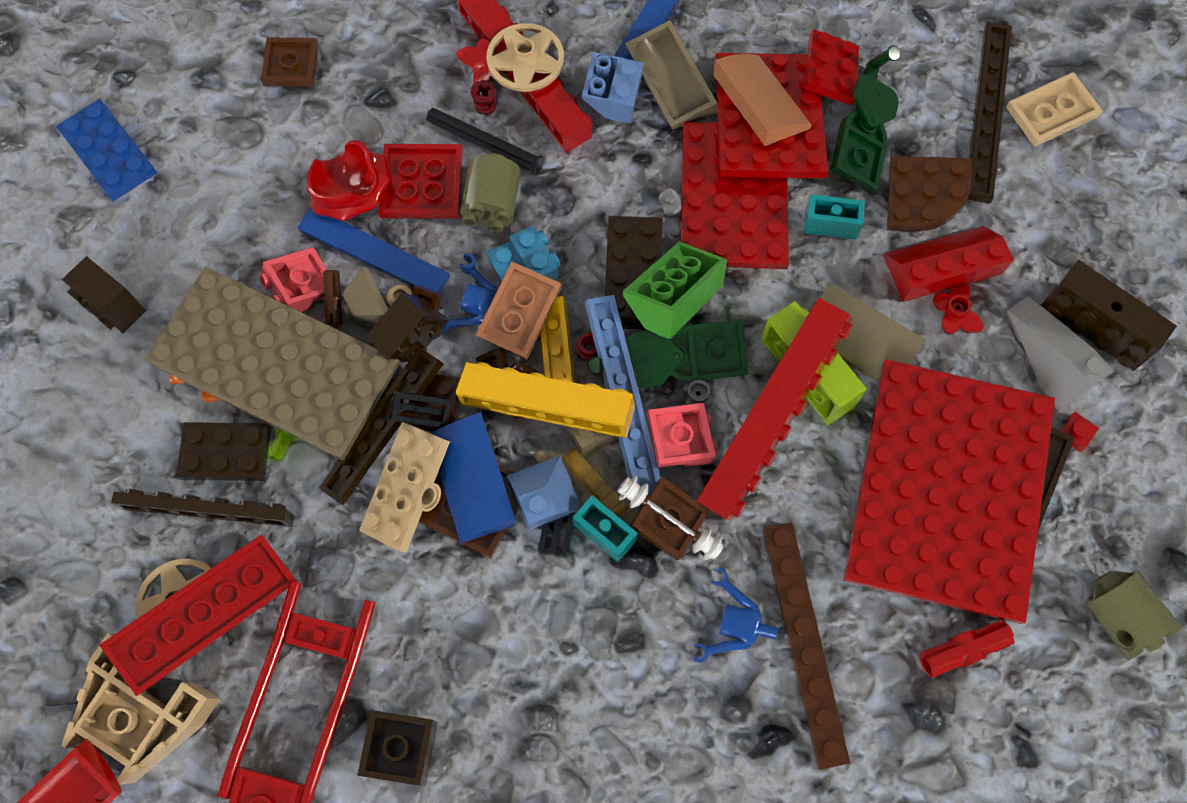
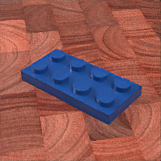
M101 99L96 100L56 126L113 202L158 173Z

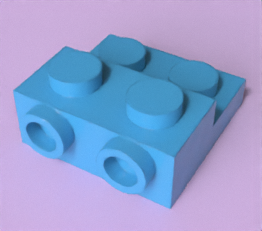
M534 225L511 235L510 242L486 252L500 282H502L511 262L553 280L559 278L558 267L561 266L560 261L554 251L549 253L546 246L549 243L543 230L537 232Z

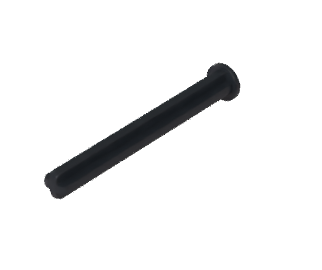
M431 108L427 112V122L493 153L503 155L514 163L531 170L533 175H537L543 167L545 158L542 155L536 156L438 109Z

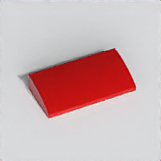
M86 739L67 754L17 803H111L122 793V790L108 763L95 746Z

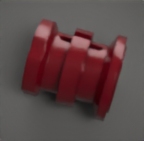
M487 80L474 83L470 93L474 101L475 110L479 114H492L497 106L495 85Z

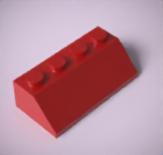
M985 226L890 251L883 255L902 302L949 290L961 284H970L1002 275L1014 261L1004 237Z

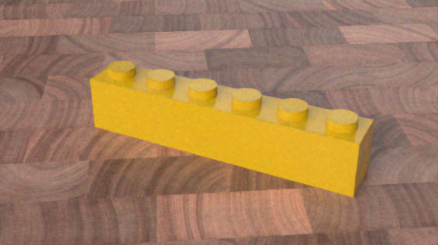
M466 362L455 392L464 406L627 438L635 410L633 394L624 389L616 388L609 390L593 383L583 385L573 383L566 378H546L540 373H520L509 367L499 369L483 362H477L476 364Z

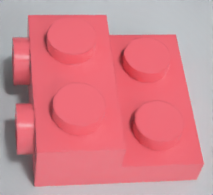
M314 247L264 261L262 274L259 275V279L265 290H271L273 294L272 299L302 312L311 309L312 302L319 301L321 297H324L323 272L327 269Z
M704 403L648 410L647 419L658 468L675 465L690 467L712 463L718 453L716 440L711 437V416L709 412L705 411Z

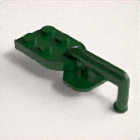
M891 45L887 50L868 61L863 75L857 79L853 94L857 103L856 110L846 115L840 123L830 168L831 172L869 193L877 191L879 187L887 147V134L883 124L896 117L899 104L895 91L877 80L881 66L889 61L899 59L900 50L895 45Z
M743 319L685 325L671 339L659 336L649 330L634 332L626 339L637 387L639 388L660 386L667 380L670 374L679 380L687 382L748 375ZM594 357L587 360L586 367L591 373L599 374L603 371L601 358Z

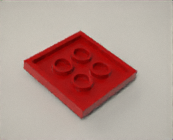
M384 144L383 155L387 158L390 183L379 201L378 214L380 218L459 219L463 160L462 144Z

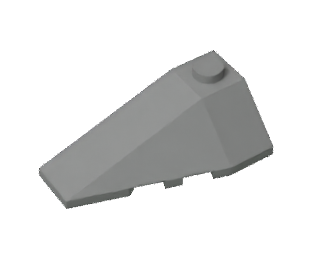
M1029 296L1006 311L1017 340L1022 343L1027 354L1025 358L1027 364L1032 366L1037 378L1035 383L1042 395L1055 398L1054 409L1057 412L1114 372L1094 348Z

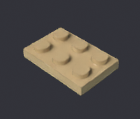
M1074 72L1011 100L1006 106L1034 147L1098 118L1103 112Z

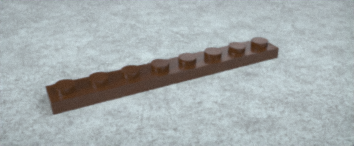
M793 523L764 527L762 531L817 768L820 770L851 764Z

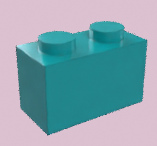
M810 194L805 209L803 233L856 240L863 226L865 201Z
M591 496L573 516V525L616 562H619L637 541L638 533L594 496Z

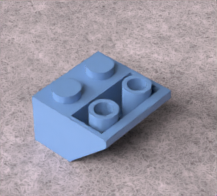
M593 52L582 99L605 118L631 124L642 80L644 62Z

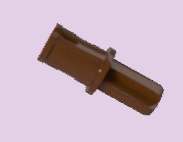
M325 270L323 272L324 297H321L325 304V324H343L341 300L344 297L341 296L340 272L338 270Z

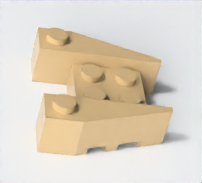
M107 633L102 642H104L114 634ZM99 646L88 662L86 668L88 674L83 689L79 690L76 699L79 702L72 722L68 723L61 746L64 748H75L88 739L93 745L125 766L117 778L119 785L135 783L199 730L210 716L220 698L199 684L192 682H181L167 705L146 691L136 697Z

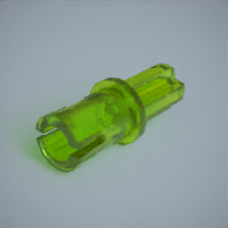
M276 428L275 432L277 435L267 455L271 460L281 462L284 460L292 441L297 438Z

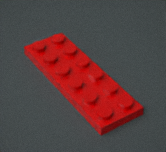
M261 534L102 642L99 646L137 697L288 589L290 580L296 581V579Z

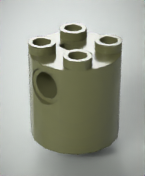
M496 153L478 155L469 161L463 202L460 210L464 224L468 226L488 227V230L500 233L503 232L504 227L509 226L513 222L521 169L516 163Z
M1111 570L1093 581L1095 586L1094 594L1084 602L1127 660L1140 655L1144 648L1148 652L1158 649L1166 643L1162 637H1170L1182 629V626L1138 570L1129 573Z

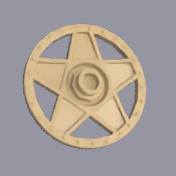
M531 23L516 24L503 29L492 39L487 49V65L492 77L502 86L521 92L534 91L549 85L558 77L564 64V50L558 37L549 29ZM519 31H532L538 34L531 38H525ZM504 38L507 50L493 56L496 46ZM551 42L554 43L558 51V61L546 53ZM497 71H513L515 83L503 78ZM535 73L550 74L543 80L531 83Z
M176 559L156 568L147 576L138 591L135 602L136 619L205 573L203 572L187 581L178 569L179 566H194L205 572L210 570L211 567L194 559ZM161 575L162 592L145 599L150 586Z

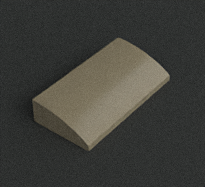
M671 20L625 43L632 59L644 62L642 77L671 129L682 127L684 122H697L717 112V102Z
M831 283L828 284L820 296L824 301L849 313L852 318V331L847 339H841L835 348L838 350V354L846 363L878 382L882 363L885 359L911 364L926 339Z

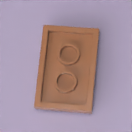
M511 262L476 333V337L527 360L560 293L562 283Z

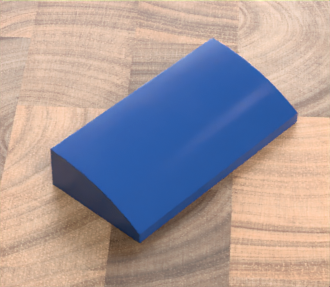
M481 412L432 432L431 434L450 441L439 468V474L460 542L464 543L517 525Z

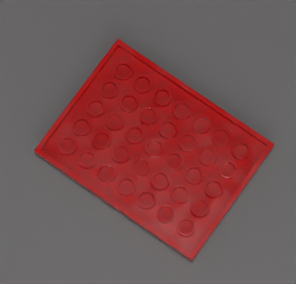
M885 359L880 373L843 581L1018 624L1026 623L1055 398Z

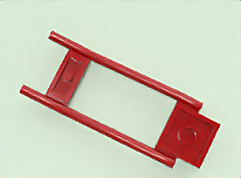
M290 580L271 645L225 767L217 793L218 797L230 799L229 803L313 802L315 791L360 660L376 602L364 599L357 627L354 629L294 613L302 583ZM284 642L347 659L305 784L239 766Z

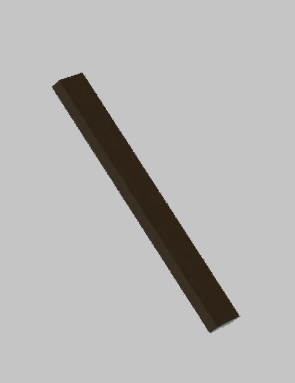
M987 22L984 27L969 158H972V182L967 200L989 204L994 198L1012 26Z

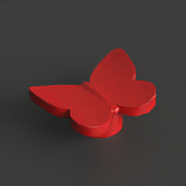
M487 39L479 40L476 48L468 46L456 52L457 57L464 64L472 68L474 72L473 84L481 80L491 82L492 75L488 69L486 58L487 49L490 44Z
M961 284L952 288L949 294L937 293L933 298L934 306L944 312L945 316L941 324L943 331L948 335L956 333L959 328L965 333H980L984 328L980 317L970 310V287L968 284Z

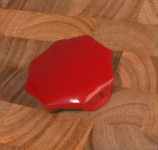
M359 140L349 141L345 145V151L333 159H314L307 174V190L311 196V205L314 213L340 221H346L375 209L390 183L386 156L370 152L367 146Z

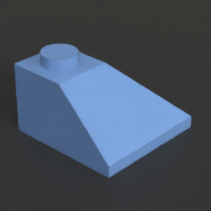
M561 456L506 476L527 530L574 513L582 507Z

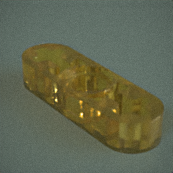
M572 448L562 457L568 469L587 490L615 515L620 517L628 510L623 500H619V496L576 449Z

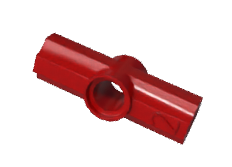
M1001 619L975 631L971 629L947 639L948 642L923 651L919 654L920 663L929 677L933 678L957 667L963 668L987 658L986 655L1009 647L1015 643L1014 633L1010 625Z

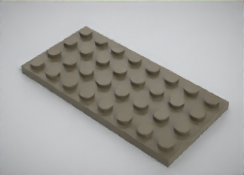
M206 266L144 359L148 364L343 461L400 365L399 359H389L381 350Z

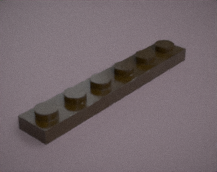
M418 347L369 416L344 461L338 459L318 487L336 502L342 505L345 504L402 423L389 419V414L392 410L391 402L394 399L393 391L422 395L443 366L439 359ZM402 398L400 400V403L415 405L417 402ZM399 409L398 415L407 416L410 411Z
M126 489L125 493L113 492L111 500L113 505L127 511L292 527L294 515L286 509V506L276 503H269L268 507L257 506L258 504L246 500H241L239 504H231L229 500L217 497L211 498V501H201L200 497L194 495H183L181 499L172 498L171 494L165 492H154V496L144 495L143 491Z

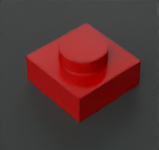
M1074 411L1059 431L1074 437L1072 447L1081 453L1086 449L1099 427Z

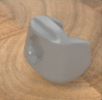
M672 188L665 189L658 196L665 215L668 217L680 215L682 203L679 195Z

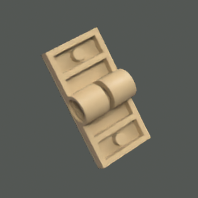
M402 422L359 531L397 551L406 553L422 512L432 510L440 500L441 489L434 481L450 441Z

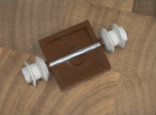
M634 476L632 479L627 477L618 488V492L621 494L619 500L629 499L630 508L641 505L640 510L629 525L638 534L675 560L682 558L691 541L693 542V553L701 550L704 553L703 560L705 561L709 558L715 559L720 554L723 548V544H721L722 536L713 538L710 528L698 531L710 511L664 477L658 479L649 495H647L648 484L638 485L637 476Z

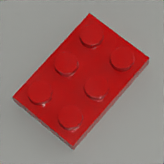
M813 29L809 35L803 89L851 106L855 100L853 94L857 81L859 46L850 41L831 36L826 32Z

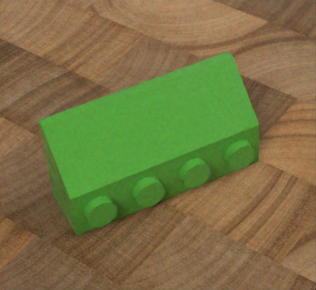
M679 241L623 290V297L646 330L671 339L723 287L727 259Z

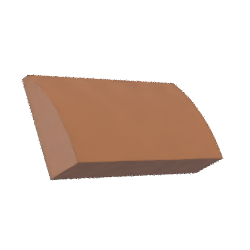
M737 54L715 60L713 76L764 146L811 129V123L759 55Z

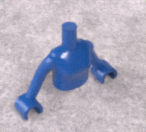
M469 253L464 254L463 257L464 260L471 264H460V269L465 274H471L481 287L471 283L468 285L461 302V310L476 316L449 320L445 324L441 335L446 334L449 328L481 324L497 293L498 288L484 278L476 269L475 258Z
M721 567L715 568L714 571L724 574V579L721 582L711 580L712 584L716 587H723L737 602L746 608L730 604L726 605L719 635L736 640L709 646L699 643L695 644V647L702 648L705 652L704 656L700 659L691 657L696 663H704L709 655L748 649L756 641L758 635L774 640L777 637L778 628L761 623L762 615L759 607L728 580L727 572Z

